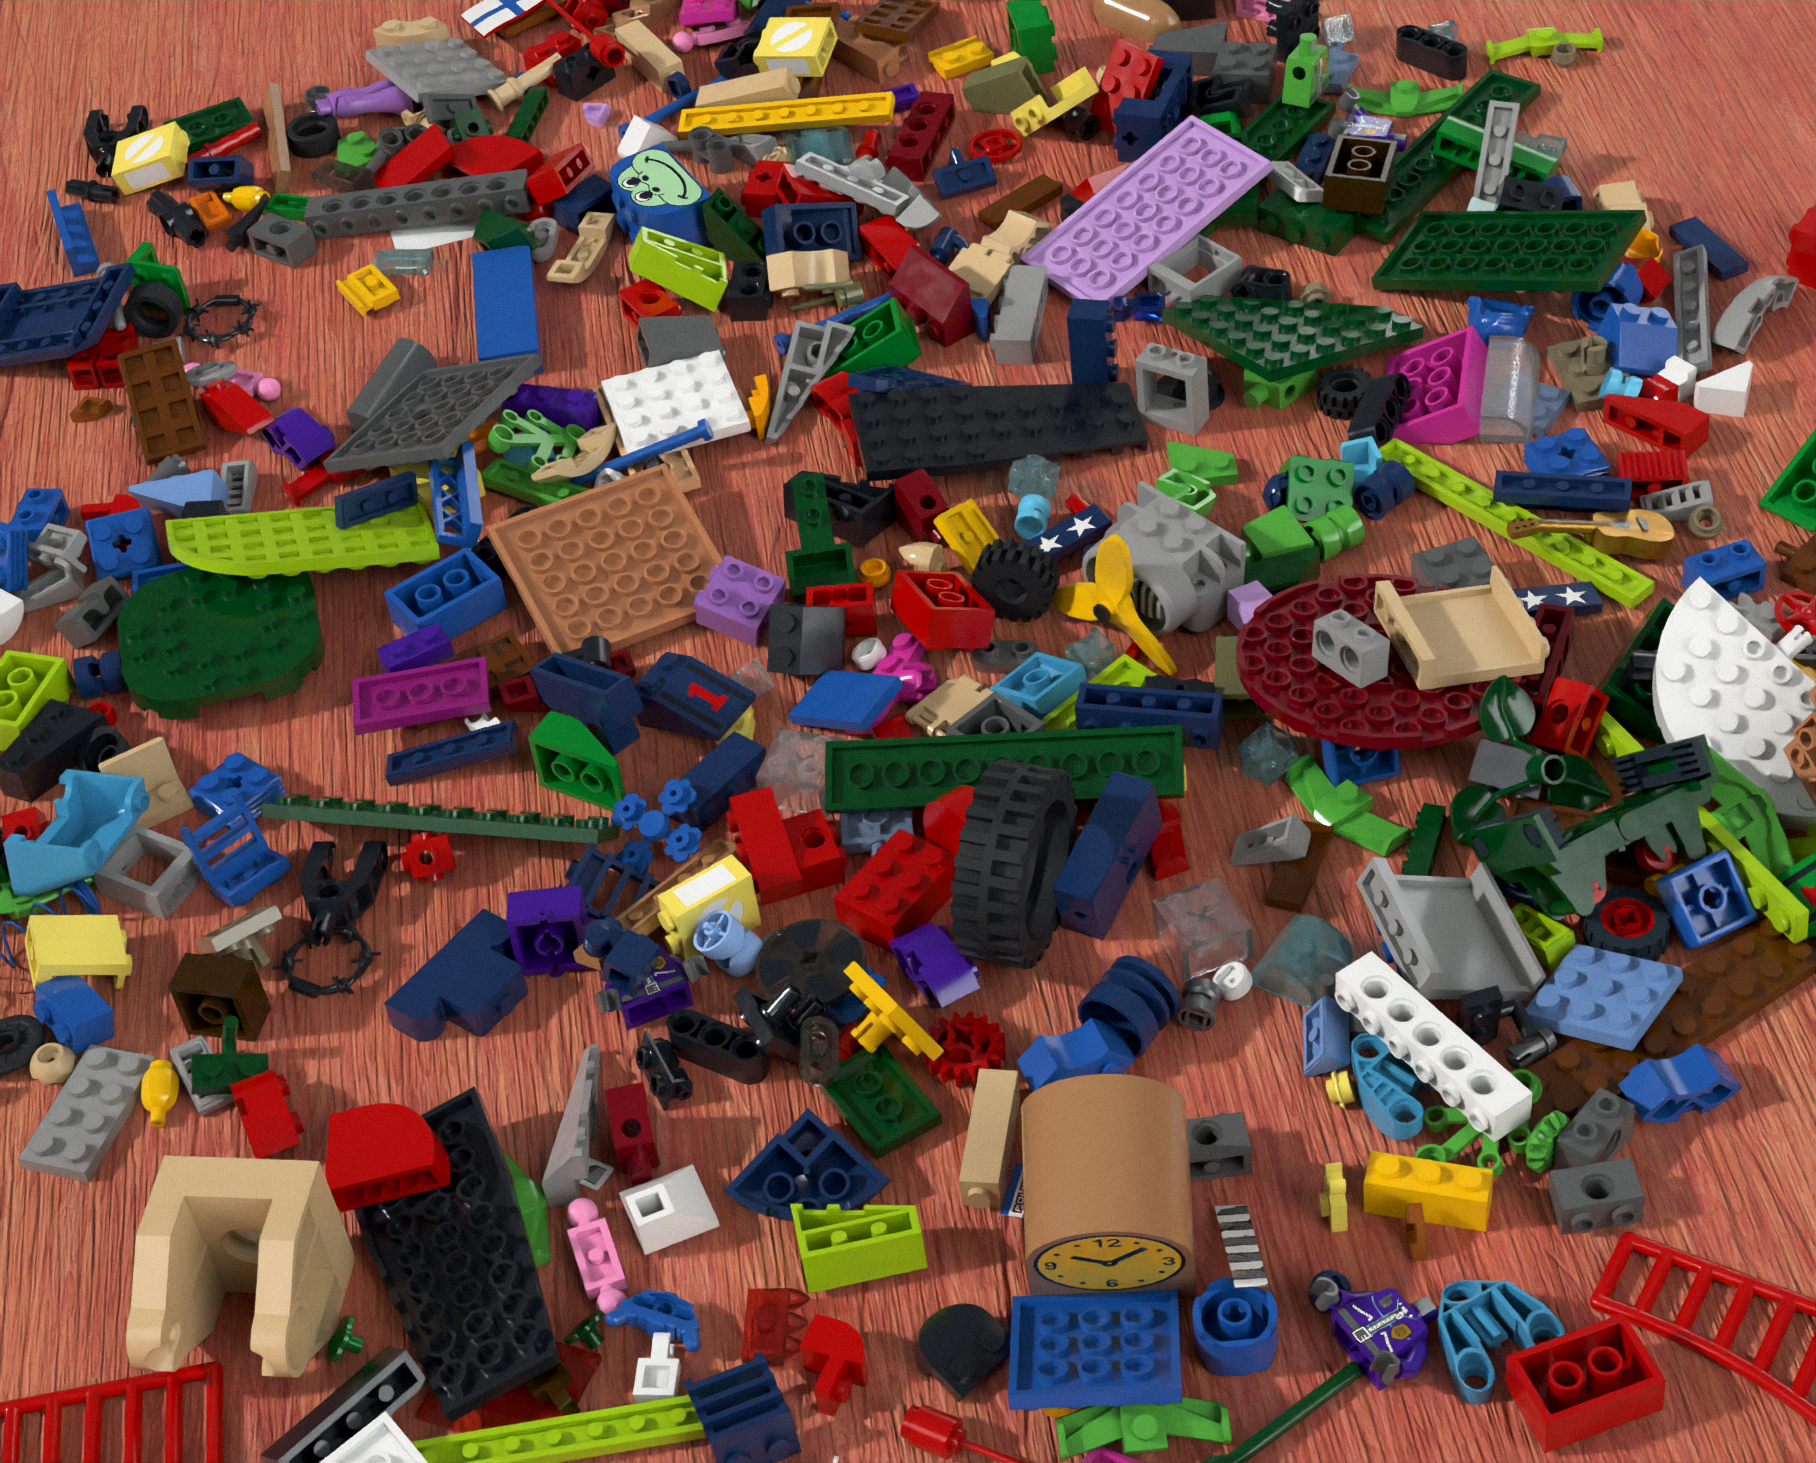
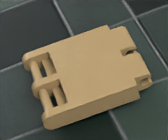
M973 242L968 249L964 247L961 249L949 266V269L969 283L971 298H987L990 306L1003 288V279L1009 276L1010 267L1013 265L1014 259H1011L1012 255L997 250L991 252V248Z
M966 674L958 679L952 676L906 713L905 720L910 724L917 723L925 728L929 736H946V728L990 696L994 691L989 688L981 689L983 685Z

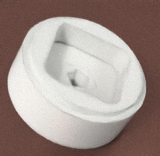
M869 638L854 648L852 660L860 670H868L878 665L880 660L886 656L887 650L878 638Z
M1231 962L1222 966L1216 972L1213 982L1221 989L1220 997L1222 999L1233 1001L1243 997L1250 990L1253 978L1245 965L1239 962Z

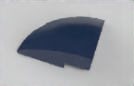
M807 1108L782 1136L777 1133L730 1183L724 1192L739 1204L763 1216L794 1221L790 1204H803L804 1210H826L827 1204H840L841 1210H854L880 1193L891 1181L834 1129L828 1127Z

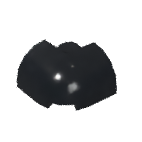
M766 27L746 31L747 37L735 44L728 42L714 61V65L721 76L731 80L760 73L758 66L754 63L753 54L761 40L762 31Z
M1220 75L1196 80L1192 85L1189 103L1198 117L1211 113L1231 111L1239 119L1248 118L1254 113L1250 104L1254 85L1251 78L1224 84Z

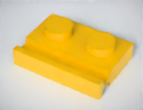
M976 35L927 52L928 62L933 63V67L945 80L989 65L994 60V53L982 41H978Z
M372 263L347 275L348 279L343 282L339 279L335 281L338 291L363 317L367 315L366 311L370 309L376 311L400 299L398 289Z
M972 498L938 515L933 520L935 526L970 575L973 573L985 546L988 543L992 545L994 540L999 539V536Z

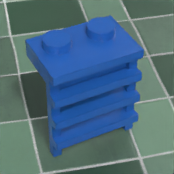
M239 791L231 794L235 804L191 833L186 826L179 830L184 838L182 839L183 843L190 849L194 863L198 864L202 872L200 873L202 878L207 881L211 888L209 890L211 895L234 908L250 902L254 894L264 887L278 882L282 875L292 868L286 856L268 847ZM242 815L244 818L242 822L203 849H199L198 844ZM248 832H251L252 838L212 866H208V860Z

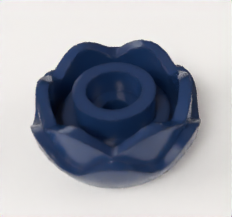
M1288 473L1273 475L1263 490L1262 498L1270 511L1287 504Z

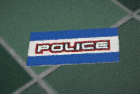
M1015 1164L1000 1211L1001 1215L1024 1218L1023 1165Z

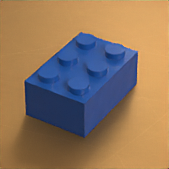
M468 547L461 549L383 592L392 622L406 635L437 622L451 640L508 608L501 578Z

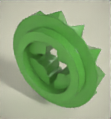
M1559 1110L1544 1116L1535 1126L1527 1142L1525 1152L1527 1167L1538 1173L1553 1165L1556 1139L1570 1123V1118Z

